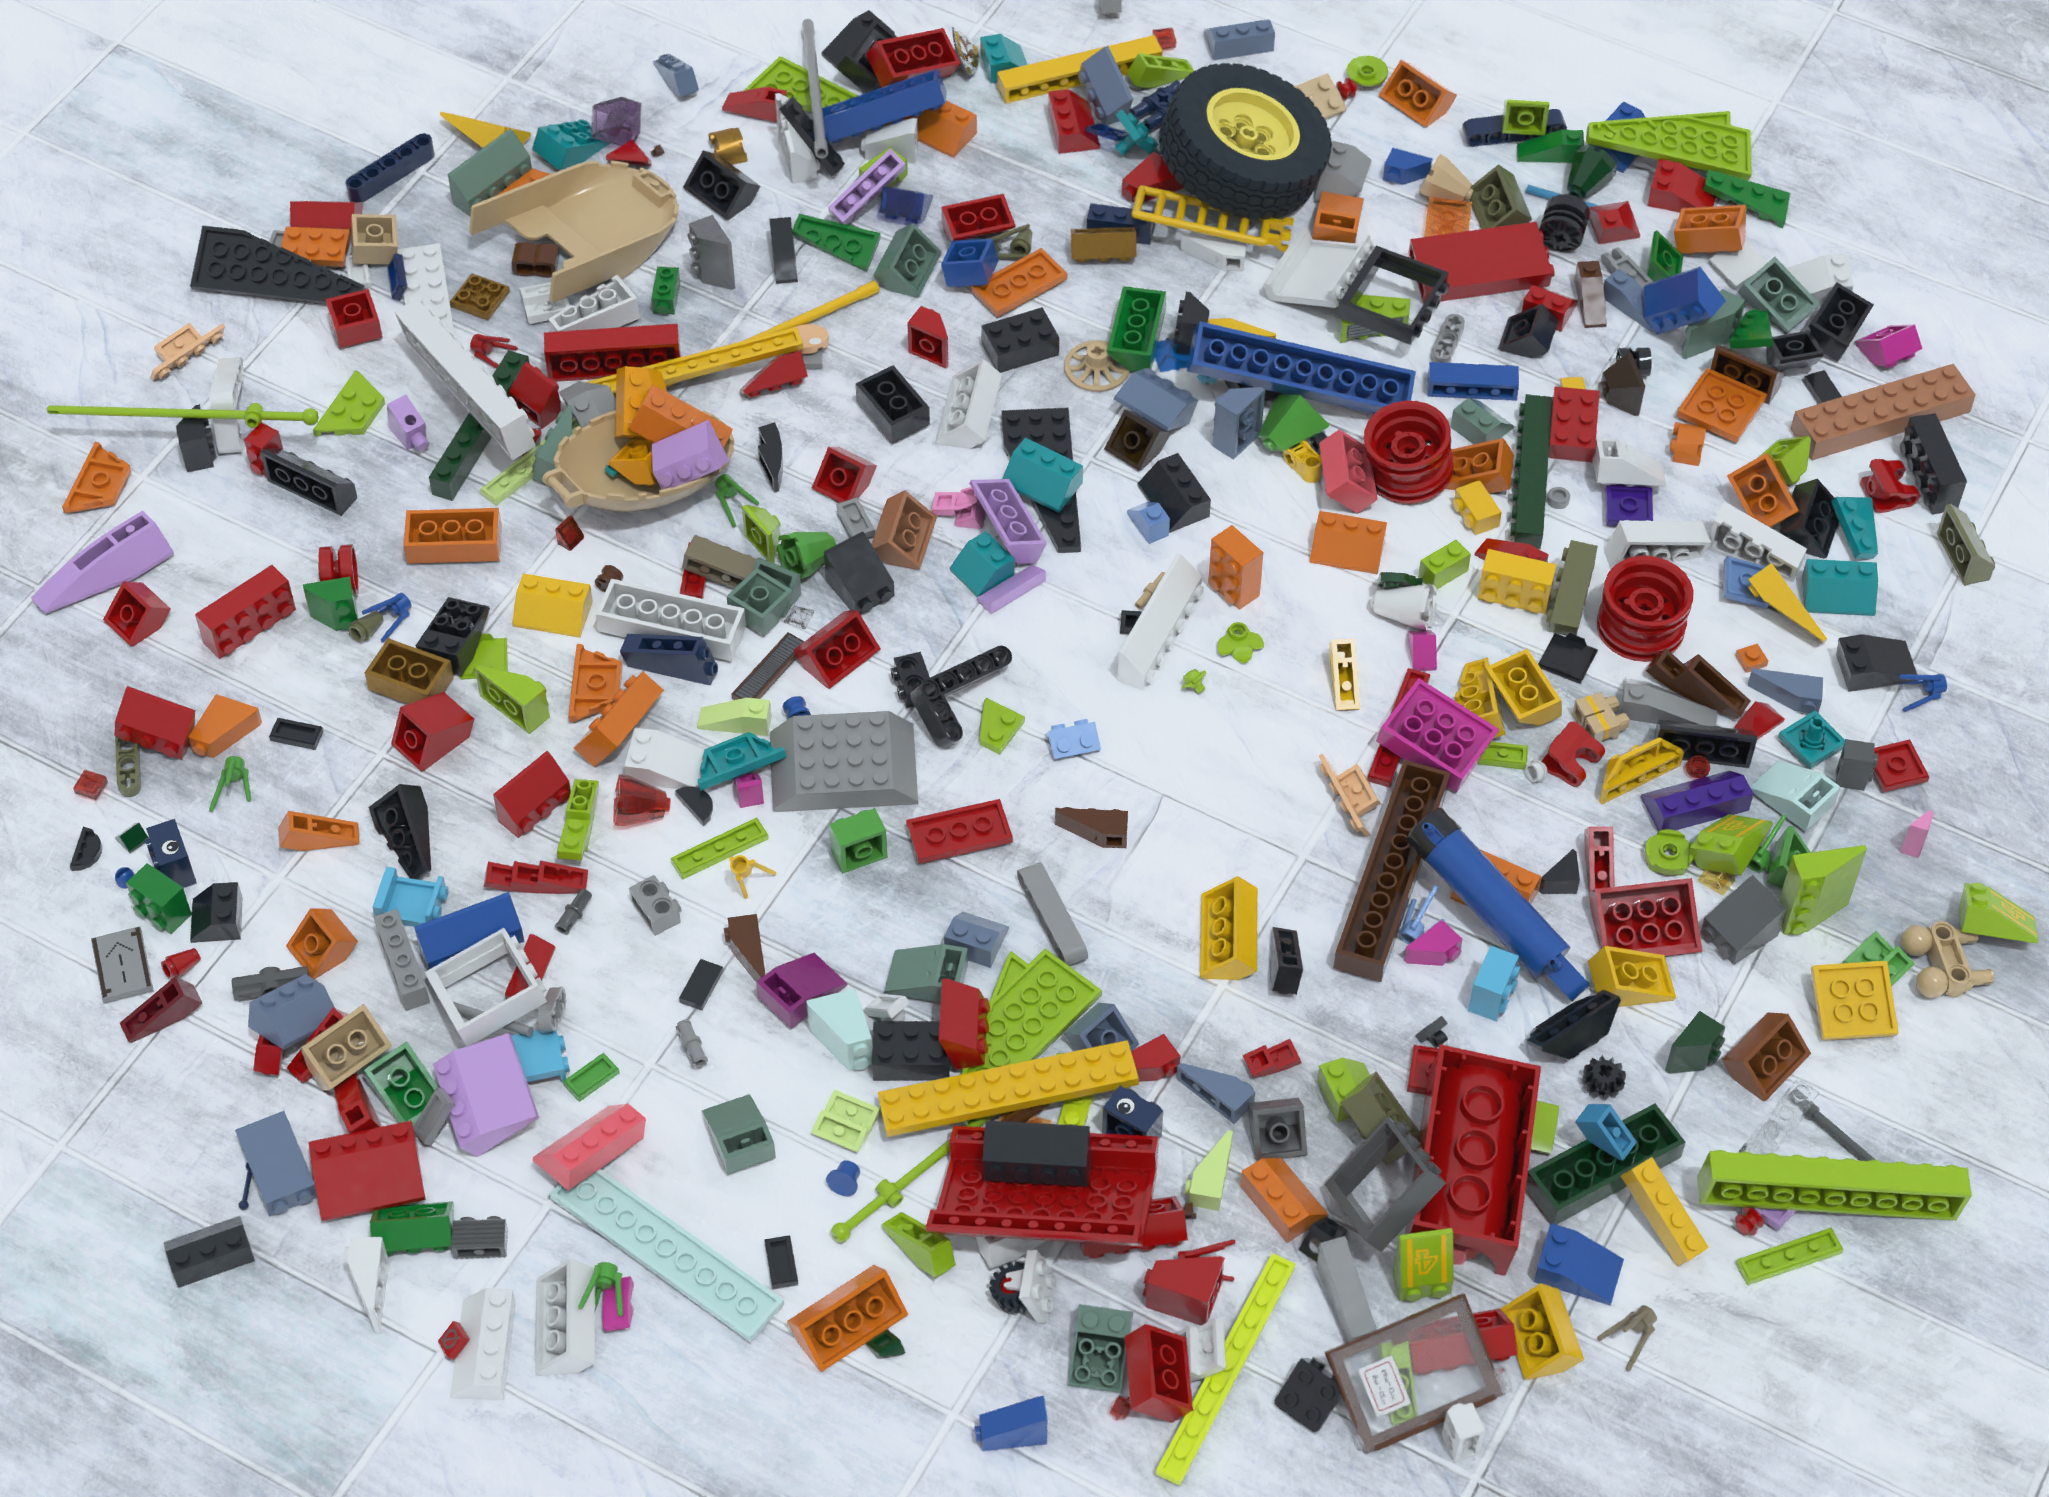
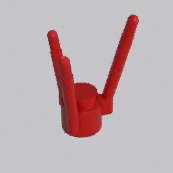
M475 334L470 342V349L475 352L474 357L484 360L495 369L499 365L484 354H489L493 346L517 350L518 347L500 343H509V338L484 336L481 334Z
M1232 1239L1195 1250L1179 1251L1178 1259L1198 1258L1201 1255L1224 1250L1225 1247L1234 1245L1236 1241ZM1223 1275V1281L1235 1280L1233 1276Z

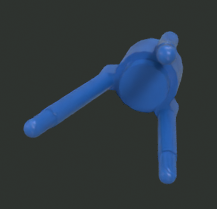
M398 593L388 600L363 610L362 614H370L373 611L382 613L388 610L393 616L399 615L398 619L381 638V642H385L399 624L410 615L408 610L412 605L404 593Z
M1943 674L1899 675L1900 679L1918 680L1901 684H1922L1924 692L1931 694L1902 709L1903 712H1907L1931 700L1940 699L1941 693L1947 691V680Z

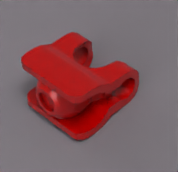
M1871 460L1869 467L1873 475L1862 477L1860 485L1866 496L1872 498L1873 508L1876 512L1886 513L1899 508H1908L1918 502L1921 495L1914 485H1905L1898 481L1906 471L1902 461Z
M1572 721L1553 740L1549 746L1548 753L1541 762L1546 765L1547 773L1559 777L1573 787H1578L1585 780L1586 772L1579 765L1576 758H1583L1591 763H1597L1604 756L1605 748L1599 741L1590 736L1581 725Z

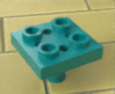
M1121 109L1116 116L1129 135L1115 145L1119 153L1125 156L1128 151L1138 144L1149 155L1152 152L1161 155L1157 149L1159 144L1151 135L1147 134L1149 132L1148 128L1142 122L1139 123L1132 113L1128 115Z
M1816 710L1783 729L1778 735V738L1809 769L1841 751L1845 739Z

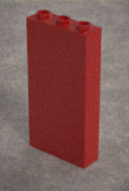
M1537 222L1410 239L1409 258L1449 272L1447 283L1450 286L1447 293L1441 295L1440 302L1527 290L1532 285L1549 287L1551 279L1555 275L1554 266L1548 260V248L1544 247L1543 232L1542 230L1539 231ZM1417 282L1424 304L1433 287Z

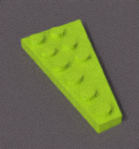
M779 56L743 90L762 87L786 90L788 98L793 96L802 105L804 111L812 113L808 70L782 56ZM819 76L822 108L858 96Z

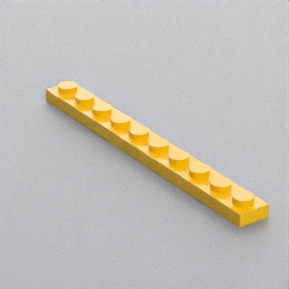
M797 327L641 368L662 372L665 385L798 351L803 349V343ZM617 374L587 382L608 385L616 398Z

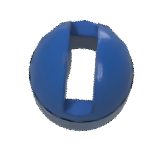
M121 867L116 871L115 881L118 887L128 888L126 882L135 875L133 870L129 867Z

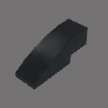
M791 217L769 219L776 284L798 282Z
M774 422L758 427L759 442L761 444L758 446V458L774 492H778L783 476V454L780 434Z

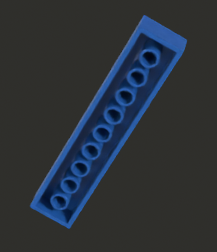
M1201 321L1193 332L1186 371L1252 387H1263L1265 390L1287 395H1301L1305 399L1375 414L1381 408L1395 402L1411 401L1416 371Z

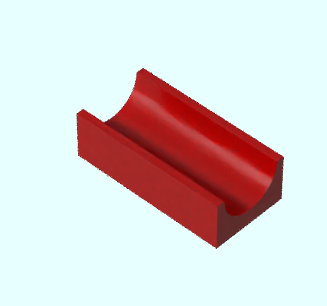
M1442 1044L1439 1045L1428 1074L1418 1141L1421 1143L1419 1147L1423 1148L1431 1156L1429 1161H1432L1441 1169L1442 1172L1439 1175L1446 1184L1406 1225L1405 1234L1452 1228L1453 1244L1470 1247L1485 1254L1494 1263L1495 1274L1506 1275L1519 1246L1541 1066ZM1416 1161L1412 1183L1423 1173Z

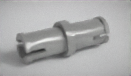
M690 1020L679 1021L675 1028L682 1040L683 1050L688 1053L694 1068L705 1066L708 1058L701 1047L702 1041L700 1037L695 1034Z

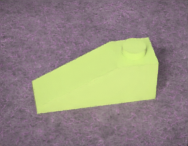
M742 698L701 707L697 729L743 734L750 732L755 735L768 736L772 718L770 700Z
M1228 1130L1195 1168L1192 1180L1187 1179L1185 1195L1189 1196V1203H1193L1194 1207L1220 1210L1233 1131Z

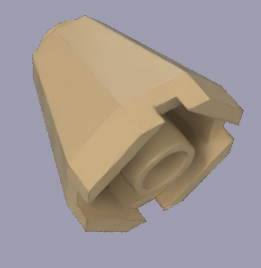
M1439 154L1430 173L1425 178L1419 193L1428 198L1462 204L1464 200L1468 202L1474 190L1471 189L1472 183L1447 157Z

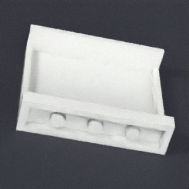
M1301 228L1263 283L1268 300L1337 308L1374 249L1370 235L1367 234L1361 244L1314 240L1309 229Z

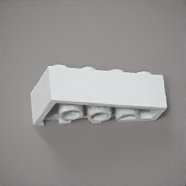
M616 275L611 278L612 282L608 285L602 284L597 287V292L591 296L585 295L580 298V302L577 305H569L549 318L551 332L621 327L640 319L637 297L622 279Z
M1625 520L1619 521L1603 551L1611 570L1613 566L1622 560L1635 556H1654L1665 560L1672 558L1673 562L1701 558L1711 541L1703 521Z

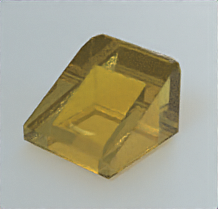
M1705 870L1698 879V882L1724 896L1735 882L1734 874Z

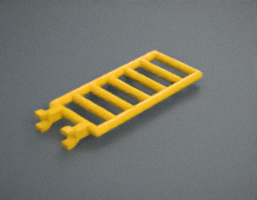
M1143 185L1138 187L1131 213L1135 219L1261 247L1267 244L1277 246L1282 252H1286L1289 245L1283 244L1282 241H1290L1291 230L1286 229L1284 226H1293L1294 218L1286 217L1281 220L1271 217V219L1261 220L1263 222L1260 237L1247 235L1250 221L1247 217H1241L1239 232L1226 230L1229 214L1207 205L1208 203L1206 202L1203 203L1196 197ZM1145 195L1157 197L1154 214L1141 211ZM1166 200L1179 202L1175 218L1162 216ZM1187 204L1200 207L1196 223L1184 221ZM1208 209L1220 211L1217 228L1205 225ZM1270 229L1280 231L1281 234H1272L1269 233Z

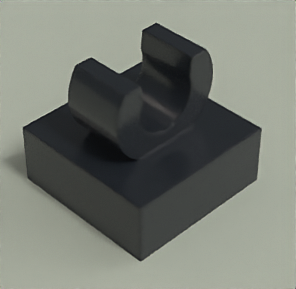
M1441 1016L1415 1036L1420 1043L1429 1038L1433 1047L1437 1048L1448 1040L1446 1034L1441 1030L1448 1023Z

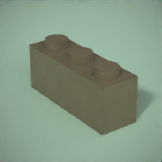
M694 535L684 554L682 569L735 589L753 572L757 559L735 551L730 547L712 542L707 538Z

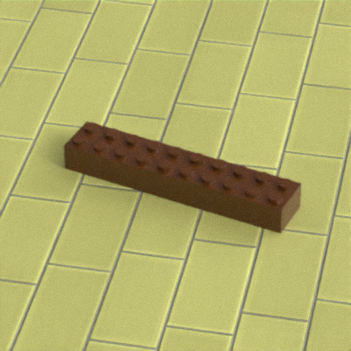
M1408 760L1403 761L1335 952L1334 969L1382 982L1423 863V859L1417 854L1413 846L1407 843L1406 839L1410 831L1425 816L1437 808H1442L1449 786L1450 772Z

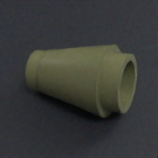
M1029 228L1019 232L1010 243L1012 254H1029L1031 252L1033 233Z
M373 611L353 621L349 627L350 635L358 642L368 640L384 621L382 615L378 611Z

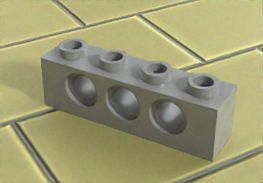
M398 909L374 916L377 933L405 1010L408 1011L429 1004L427 988Z

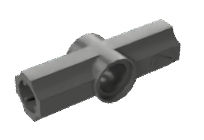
M270 966L261 969L259 974L234 977L231 980L234 999L259 997L305 974L310 976L308 966L285 970Z

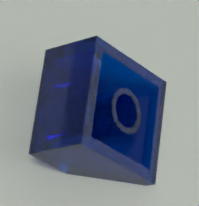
M883 187L879 213H884V218L897 220L898 216L906 217L905 222L918 224V220H925L933 195L894 187Z

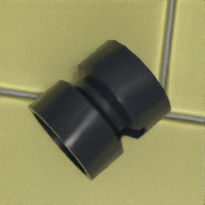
M1650 347L1636 348L1635 351L1631 348H1617L1616 362L1626 354L1632 353L1641 376H1650L1652 367Z

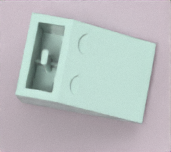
M1778 760L1750 786L1757 797L1782 815L1785 814L1786 818L1805 832L1836 804L1841 788L1820 772Z

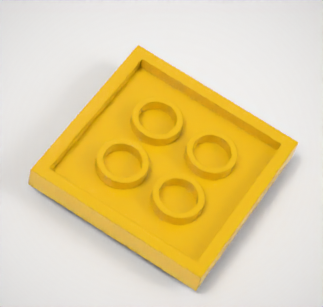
M1887 961L1813 965L1811 967L1822 1040L1887 1037L1899 1034Z

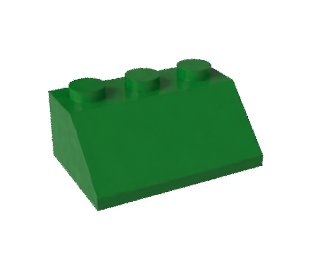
M454 1201L400 1205L374 1210L370 1220L371 1237L383 1238L387 1255H392L396 1251L406 1250L407 1253H417L425 1248H432L434 1251L446 1250L452 1244Z

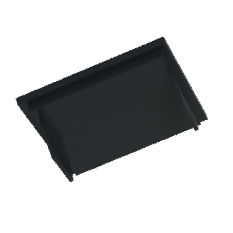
M1554 633L1538 665L1542 670L1581 684L1598 649L1586 645L1585 638L1569 633L1566 637Z

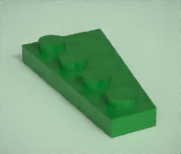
M1708 169L1705 176L1704 191L1727 202L1732 200L1738 205H1746V211L1747 209L1759 213L1758 217L1764 220L1769 218L1777 222L1776 226L1783 229L1790 199L1789 192Z

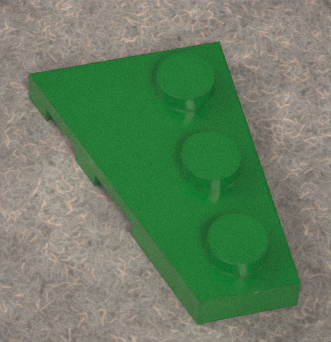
M1758 309L1746 312L1729 340L1730 349L1774 346L1768 312Z

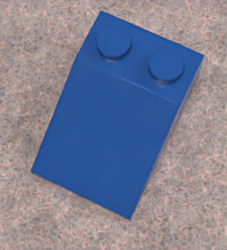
M1550 1223L1534 1282L1611 1306L1624 1258L1576 1230Z

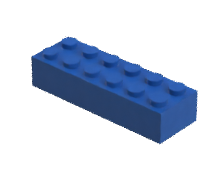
M939 69L822 108L825 137L832 144L843 141L844 137L850 135L851 137H857L862 135L865 130H878L883 127V124L888 122L895 124L902 121L903 117L909 115L916 117L921 115L924 110L930 108L931 110H937L943 107V104L946 103L947 91Z

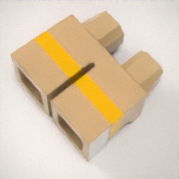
M1602 692L1575 700L1572 713L1574 718L1590 736L1600 743L1602 740L1610 737L1618 739L1619 731L1627 729L1630 723L1626 713L1614 714L1615 711L1619 710L1620 706L1615 695L1604 697Z

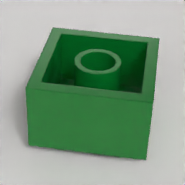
M148 863L126 882L129 890L128 896L134 904V912L141 918L146 917L151 920L158 930L162 931L164 929L172 935L192 915L183 887Z

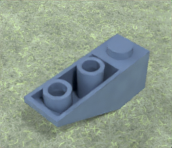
M672 54L660 55L659 59L653 61L654 66L675 95L681 98L699 91L692 66Z

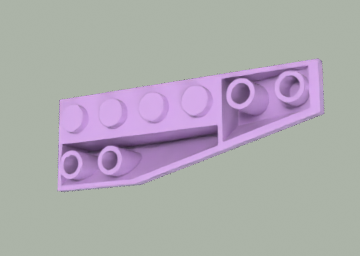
M142 510L79 552L58 570L31 599L44 614L118 586L123 581L136 579L174 555V551L157 524Z

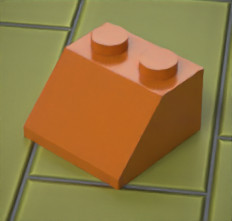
M310 908L286 947L302 967L308 966L310 977L316 979L344 962L358 941L332 909Z

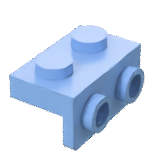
M1088 719L1074 721V726L1065 727V724L1051 726V731L1046 733V737L1049 738L1053 760L1101 750L1095 721L1088 723Z

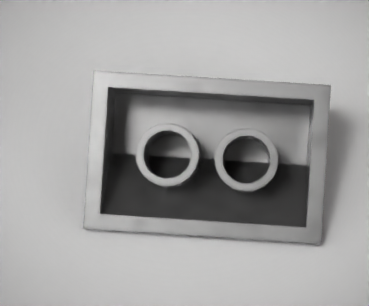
M710 215L689 223L690 233L687 236L691 244L689 253L693 260L691 270L694 276H698L704 284L730 290L735 289L732 244L715 217Z

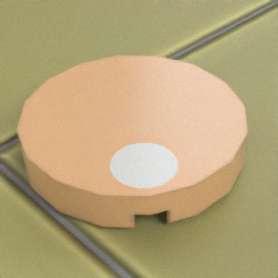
M812 324L795 326L803 343V349L798 350L802 354H813L818 352L819 348L822 347L823 350L827 347L829 336L825 328Z

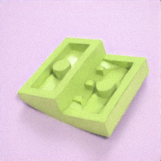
M834 1089L825 1110H821L811 1134L858 1153L872 1131L881 1113V1109Z

